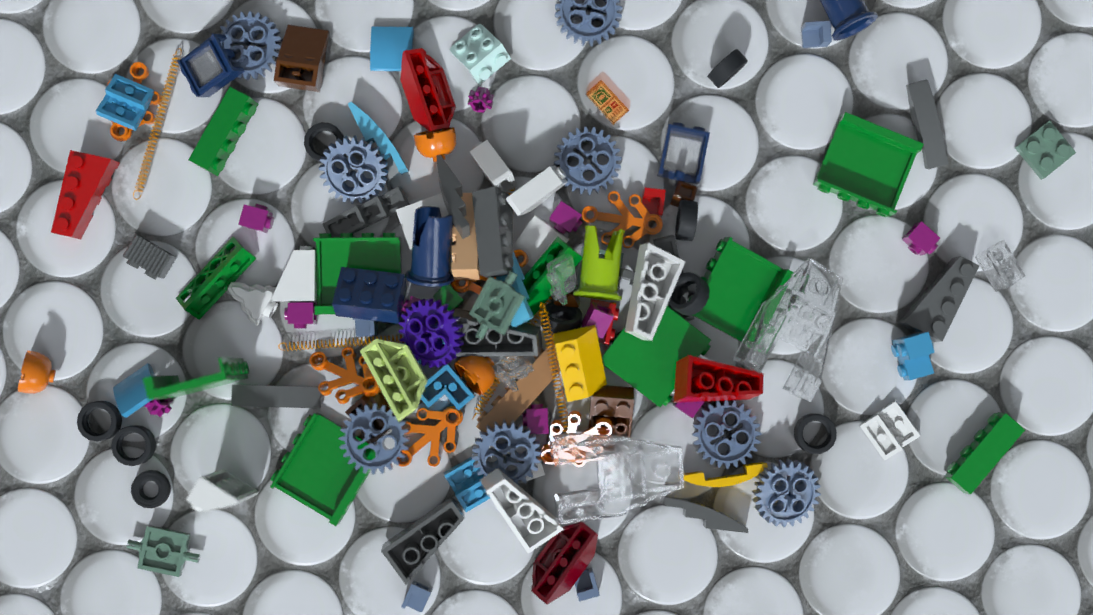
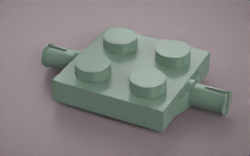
M509 271L504 282L490 276L469 313L481 324L475 334L479 339L483 340L488 328L494 329L503 335L506 333L525 296L516 292L512 287L514 280L518 276L516 273Z
M151 525L146 526L145 535L141 542L129 539L126 546L130 549L139 550L138 569L176 577L182 575L186 560L196 563L200 560V554L188 552L189 533Z

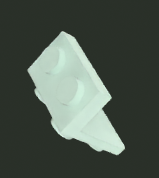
M482 24L476 25L450 47V52L467 68L475 82L479 85L511 59L503 44Z

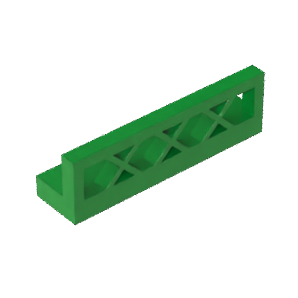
M232 237L176 297L177 301L185 311L200 320L228 290L230 283L235 282L253 263L256 257L244 248L236 238ZM234 246H236V248L229 254L230 250ZM191 293V296H190V297L188 298V300L185 302V299H186V298L188 297V295Z

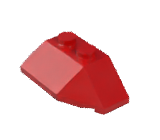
M423 48L403 51L400 81L413 119L429 132L449 128L456 105L443 68L432 57L427 55Z

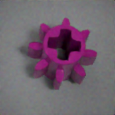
M477 86L476 91L470 90L467 104L471 105L473 111L484 113L486 108L492 109L494 94L490 93L489 88Z
M154 399L144 406L147 407L150 415L153 414L161 417L164 413L168 414L172 409L170 404L173 402V399Z

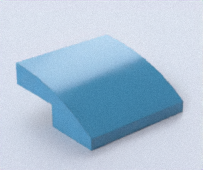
M371 27V71H401L403 51L413 49V27Z
M115 74L105 89L106 95L97 107L96 114L136 131L150 105L154 90Z
M149 363L113 387L116 404L121 415L125 418L151 401L147 398L143 378L156 376Z
M472 457L444 472L445 478L455 492V496L465 512L490 499L480 482L484 474L477 475L479 468L473 467V463L477 460H472Z

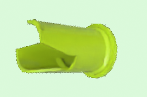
M585 226L580 286L577 291L573 292V295L620 301L622 297L619 296L617 289L623 233H625V230L613 231L605 257L600 259L596 226Z

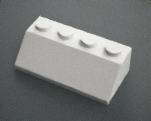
M222 469L201 476L186 500L191 503L190 506L196 511L206 512L236 505L256 496L259 491Z

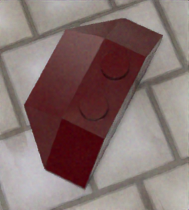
M582 521L564 526V530L549 540L533 562V585L531 586V591L547 605L571 590L595 556L598 533Z

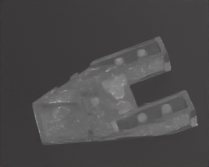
M808 258L783 286L780 285L775 290L776 293L768 301L762 303L732 360L749 370L761 373L778 339H782L802 351L782 389L800 399L811 402L821 384L843 278L812 258Z
M565 433L549 436L550 454L555 466L596 460L598 488L554 494L555 514L559 525L623 516L633 508H641L647 505V502L657 497L660 499L684 488L682 447L616 435Z

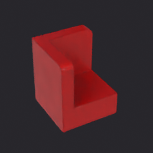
M644 188L642 204L650 214L662 217L666 190Z

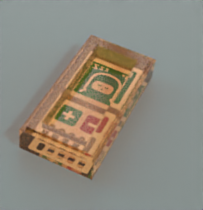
M602 80L586 93L590 101L612 125L616 124L629 112V109Z

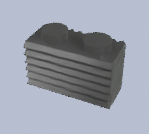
M140 235L134 236L123 254V257L128 259L127 264L136 269L140 266L146 270L144 274L155 280L157 277L164 279L177 259L176 256Z

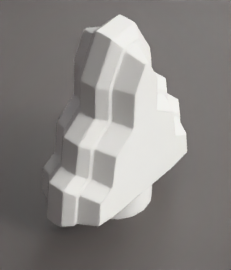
M230 283L228 290L232 297L241 303V309L248 314V320L256 326L265 316L270 318L277 309L278 303L272 301L275 287L270 285L263 287L258 284L250 287L245 283Z

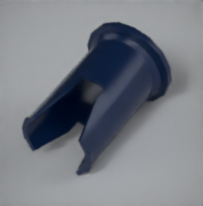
M820 0L834 28L832 38L835 41L846 39L861 32L878 18L876 12L868 10L864 0Z
M423 206L415 209L411 269L406 271L405 274L407 281L413 284L438 287L449 285L454 280L453 274L449 272L453 215L441 217L440 207Z

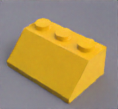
M595 325L553 334L567 402L589 398L607 384Z

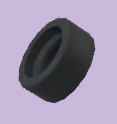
M735 49L707 77L717 88H720L746 65L748 60L738 49Z
M320 122L314 124L308 129L304 137L306 152L313 160L322 163L320 162L321 157H326L325 155L318 154L313 147V139L319 132L329 131L336 136V139L339 138L342 142L344 139L342 132L331 123Z
M680 201L675 227L676 240L693 241L698 218L697 201Z
M682 273L677 280L668 303L681 314L687 316L694 315L706 305L710 294L709 286L704 279L695 273ZM696 283L694 296L687 303L681 304L683 291L691 284Z
M554 302L548 303L545 306L549 320L541 321V324L547 322L550 324L541 326H549L552 332L551 335L581 327L582 312L579 308L555 305ZM560 317L568 319L570 321L557 320L555 318Z
M106 401L88 403L82 407L77 417L78 430L82 436L96 442L114 437L122 424V417L118 408ZM99 408L106 410L111 417L110 428L101 434L93 432L88 424L90 413Z
M810 413L802 416L797 421L794 428V438L802 450L812 454H822L834 446L837 430L834 423L828 417L822 414ZM818 421L826 427L827 438L823 444L811 446L804 440L803 430L809 422Z
M131 425L120 429L112 439L111 449L113 456L118 462L126 466H136L146 463L152 458L156 450V440L153 433L146 427ZM130 433H138L145 440L146 448L140 457L130 458L123 452V439Z

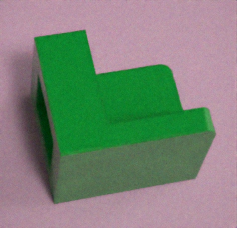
M450 284L443 286L433 295L436 301L441 300V306L446 303L448 304V311L455 310L464 302Z

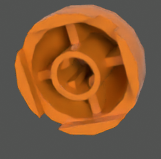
M455 127L416 133L414 140L417 150L422 156L433 158V162H437L436 156L441 155L445 160V156L452 153L456 146Z
M34 351L26 352L21 369L22 374L21 379H19L18 392L38 393L46 389L49 382H54L56 370H52V362L47 356Z
M461 357L454 364L457 374L460 377L464 376L467 380L466 384L476 394L483 395L493 385L495 370L492 367L494 362L490 357Z

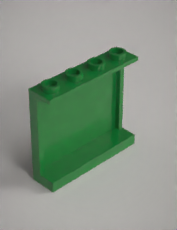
M845 112L839 118L813 185L817 186V190L829 194L832 192L837 194V198L840 200L854 201L860 208L874 209L876 214L880 216H892L897 212L895 207L916 154L921 152L924 143Z
M319 233V237L313 238V241H316L317 305L315 306V315L335 314L332 302L341 267L402 274L401 237H396L395 233H383V237H374V233H361V237H353V233H340V237H332V233Z
M724 237L716 245L715 250L717 252L714 258H710L707 262V271L704 277L701 276L709 286V299L704 308L692 316L749 347L757 348L795 273L789 269H782L734 242L732 237Z
M666 306L652 340L639 339L625 332L624 327L602 355V361L604 366L647 397L656 406H666L673 397L670 394L675 389L676 362L689 355L695 357L704 356L711 347L709 345L711 339Z
M218 358L221 369L220 373L180 383L178 375L143 378L148 400L176 398L248 379V363L243 358Z
M314 413L313 416L309 415L303 424L305 429L302 434L298 433L292 444L295 446L292 451H288L281 461L284 464L280 471L277 469L271 477L273 483L270 488L279 489L329 519V523L337 526L352 504L371 469L369 468L367 473H363L362 466L355 470L356 462L348 464L351 457H343L347 450L340 449V446L345 444V441L339 440V437L345 436V433L340 431L343 427L320 413ZM355 435V437H356L358 440H361V441L363 440L362 438H360V437H358L357 435ZM366 441L360 444L358 449H362L370 443ZM367 448L365 451L368 459L375 458L376 453L374 449Z

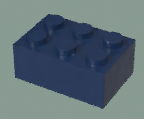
M341 267L332 302L335 315L399 324L407 289L405 274Z

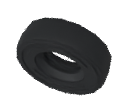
M156 470L140 473L135 477L131 485L133 500L143 508L161 506L167 501L171 491L169 479L163 473ZM148 481H153L158 485L159 490L155 497H148L144 494L143 487Z

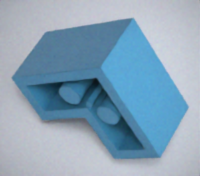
M929 332L914 333L892 340L891 350L894 357L898 359L899 365L897 370L900 377L910 381L934 374L929 354L935 353Z
M446 364L428 379L421 400L429 408L446 395L454 406L460 410L476 395L452 366Z

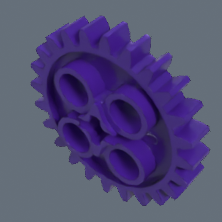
M424 298L412 303V306L406 308V313L401 315L404 320L399 322V325L403 329L399 330L398 333L404 334V337L400 341L406 342V345L409 346L413 355H415L416 360H421L422 366L428 364L429 368L434 366L438 368L450 363L457 357L456 354L461 352L459 346L464 344L459 339L464 336V333L459 332L463 325L457 324L460 317H453L455 310L448 311V304L446 303L441 306V300L434 302L433 298L428 300Z

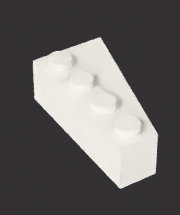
M649 243L639 246L625 332L642 340L653 339L686 261Z
M497 468L480 479L487 494L527 553H530L564 530L554 515L500 469Z

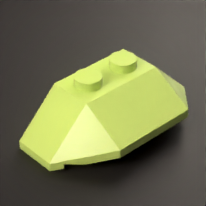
M375 339L360 350L396 419L401 421L416 410L428 379L409 346Z

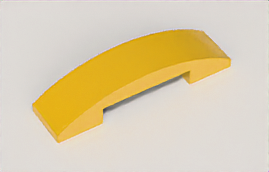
M766 462L743 464L744 473L705 479L704 472L702 471L680 475L683 480L695 485L726 487L740 484L756 477L764 471V468H768Z

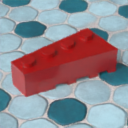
M70 150L51 233L82 239L93 217V212L96 206L100 204L101 196L106 186H109L112 180L111 176L115 169L117 170L119 162L110 158Z
M689 355L676 362L674 403L748 400L763 394L764 373Z

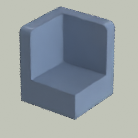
M831 21L805 22L801 27L802 47H827L832 42Z
M352 318L355 320L356 337L378 336L377 321Z
M585 569L575 583L579 602L600 596L593 569Z
M414 580L401 607L405 609L408 606L418 612H423L433 589Z

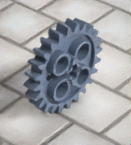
M557 0L561 4H555V9L559 10L555 13V18H561L556 24L557 26L563 25L560 32L564 33L567 31L566 39L573 36L574 44L581 40L582 46L585 45L586 41H589L590 46H593L594 40L600 45L602 37L605 40H609L608 33L615 34L613 27L619 28L620 25L616 20H621L622 15L617 13L622 11V6L617 5L620 3V0H603L606 3L603 7H598L595 4L597 0H585L582 4L576 3L575 0ZM587 9H591L590 15H586ZM573 17H580L582 22L574 24L571 22V19ZM599 20L603 25L596 28L591 22Z
M249 11L248 16L241 12L240 18L232 15L233 22L226 19L225 21L228 26H220L223 31L222 35L227 37L225 41L220 43L223 49H231L234 55L241 52L239 59L235 60V56L230 59L233 67L243 68L245 71L237 78L241 79L244 76L246 80H249L250 76L257 80L259 73L265 77V70L267 69L272 72L270 66L272 64L276 65L275 58L278 57L277 52L281 48V45L278 43L283 41L278 36L281 32L277 28L274 29L276 27L275 23L269 22L270 19L267 16L262 18L260 13L254 16V13ZM243 31L242 37L236 39L237 34ZM260 32H263V37L260 40H257V35ZM258 53H262L260 60L255 61V56Z
M584 127V132L581 133L576 128V135L568 132L569 140L562 138L564 146L557 145L558 150L561 152L554 153V156L559 158V160L554 161V165L560 166L565 172V179L567 180L565 187L572 185V192L579 188L580 195L583 194L584 190H587L588 195H591L592 189H595L596 193L599 194V187L607 190L606 183L608 182L612 185L614 183L611 177H618L619 174L614 170L621 169V166L616 164V162L622 160V157L616 156L620 149L613 148L617 142H609L610 134L603 137L604 130L597 134L595 127H593L591 132H588L587 127ZM589 142L593 148L590 151H584L581 148V144ZM576 148L581 153V155H583V157L575 153L573 149ZM601 155L606 156L608 163L600 165L597 162V157ZM575 157L579 164L571 167L567 164V160ZM584 158H592V165L600 169L602 174H599L591 164L584 165ZM591 171L595 177L593 180L587 181L583 178V173Z
M356 135L353 136L351 141L348 136H345L343 142L338 138L335 141L336 145L330 143L328 146L330 150L325 149L323 152L326 157H321L320 162L323 164L319 167V170L324 171L320 178L326 179L323 186L330 185L328 193L335 191V198L337 199L341 195L343 196V202L350 198L351 204H354L356 199L362 204L364 197L369 201L372 198L371 194L376 197L379 193L378 190H383L384 186L381 183H386L387 178L384 176L389 172V170L383 169L387 166L388 162L381 161L385 155L377 154L379 147L373 149V141L365 144V137L360 142L357 141ZM353 153L361 154L363 159H355ZM335 162H341L344 165V168H337ZM350 168H352V169H357V170H358L357 173H356L355 170H354V171H351ZM369 171L373 178L365 177L363 172ZM345 180H351L355 186H347Z
M724 400L723 405L719 401H715V407L708 404V412L701 409V413L704 416L702 418L696 416L699 424H693V427L698 430L692 433V435L698 437L693 442L695 445H700L696 451L698 453L704 451L702 459L710 457L709 464L712 465L716 460L718 468L724 463L725 468L729 469L730 463L737 468L738 461L746 464L744 457L753 458L750 451H758L754 444L761 443L756 439V436L762 435V433L755 430L760 424L753 423L757 416H749L751 409L743 411L744 404L741 403L736 407V401L734 400L731 402V405H729L728 400ZM732 413L735 421L732 425H727L725 417ZM714 424L717 427V432L715 435L709 436L707 428L709 425ZM738 424H743L741 428L729 433V439L722 437L714 444H710V442L713 439H716L724 434V429L730 431L734 429ZM739 432H744L746 435L743 443H738L736 440ZM721 443H726L728 446L725 454L718 452V446Z
M375 403L371 410L367 404L365 405L364 412L361 408H357L358 415L350 413L349 415L352 420H344L348 427L340 429V431L345 433V436L339 437V440L345 441V444L340 446V449L347 450L343 457L350 456L351 459L348 464L356 462L355 470L362 466L363 473H367L370 468L372 475H374L379 468L381 474L385 473V466L391 471L393 469L392 462L399 465L398 457H406L402 450L409 449L404 442L410 441V438L405 437L404 434L410 430L403 429L402 427L406 424V421L399 422L393 415L392 409L388 412L386 411V405H383L379 410L378 404ZM380 418L384 421V428L382 430L374 427L375 419ZM389 428L392 429L391 433L378 439L377 443L373 442L362 449H358L360 444L372 438V433L376 436ZM357 429H362L365 432L364 440L361 441L355 437ZM387 437H391L395 441L393 449H388L384 445ZM367 448L374 449L376 453L374 459L366 457L365 451Z
M503 420L502 426H499L495 421V428L493 429L487 425V433L480 431L481 438H475L477 445L472 446V451L475 452L472 454V460H477L473 463V467L479 468L477 475L484 474L483 477L498 468L518 486L519 480L527 483L526 476L533 478L531 470L538 471V466L535 463H541V458L538 457V455L542 454L541 449L538 448L540 443L539 441H534L536 434H530L529 427L523 430V423L516 427L514 420L511 421L510 425H507L506 421ZM502 437L507 439L504 444L496 442L497 439ZM520 446L526 448V450L521 453L516 451V449ZM490 456L498 458L495 462L487 461V458ZM509 465H515L517 467L513 471H509L506 469V467Z
M780 459L778 466L771 463V470L764 468L766 473L764 476L758 474L761 481L754 482L758 489L752 490V493L757 496L752 501L757 504L755 509L759 512V515L763 519L765 518L769 524L772 522L775 526H778L780 523L783 527H786L788 522L791 526H794V520L802 523V516L809 518L808 510L815 511L812 504L819 503L815 497L821 496L816 490L821 486L816 482L818 477L814 475V471L808 468L805 463L801 464L798 460L792 462L790 459H787L786 463H784Z

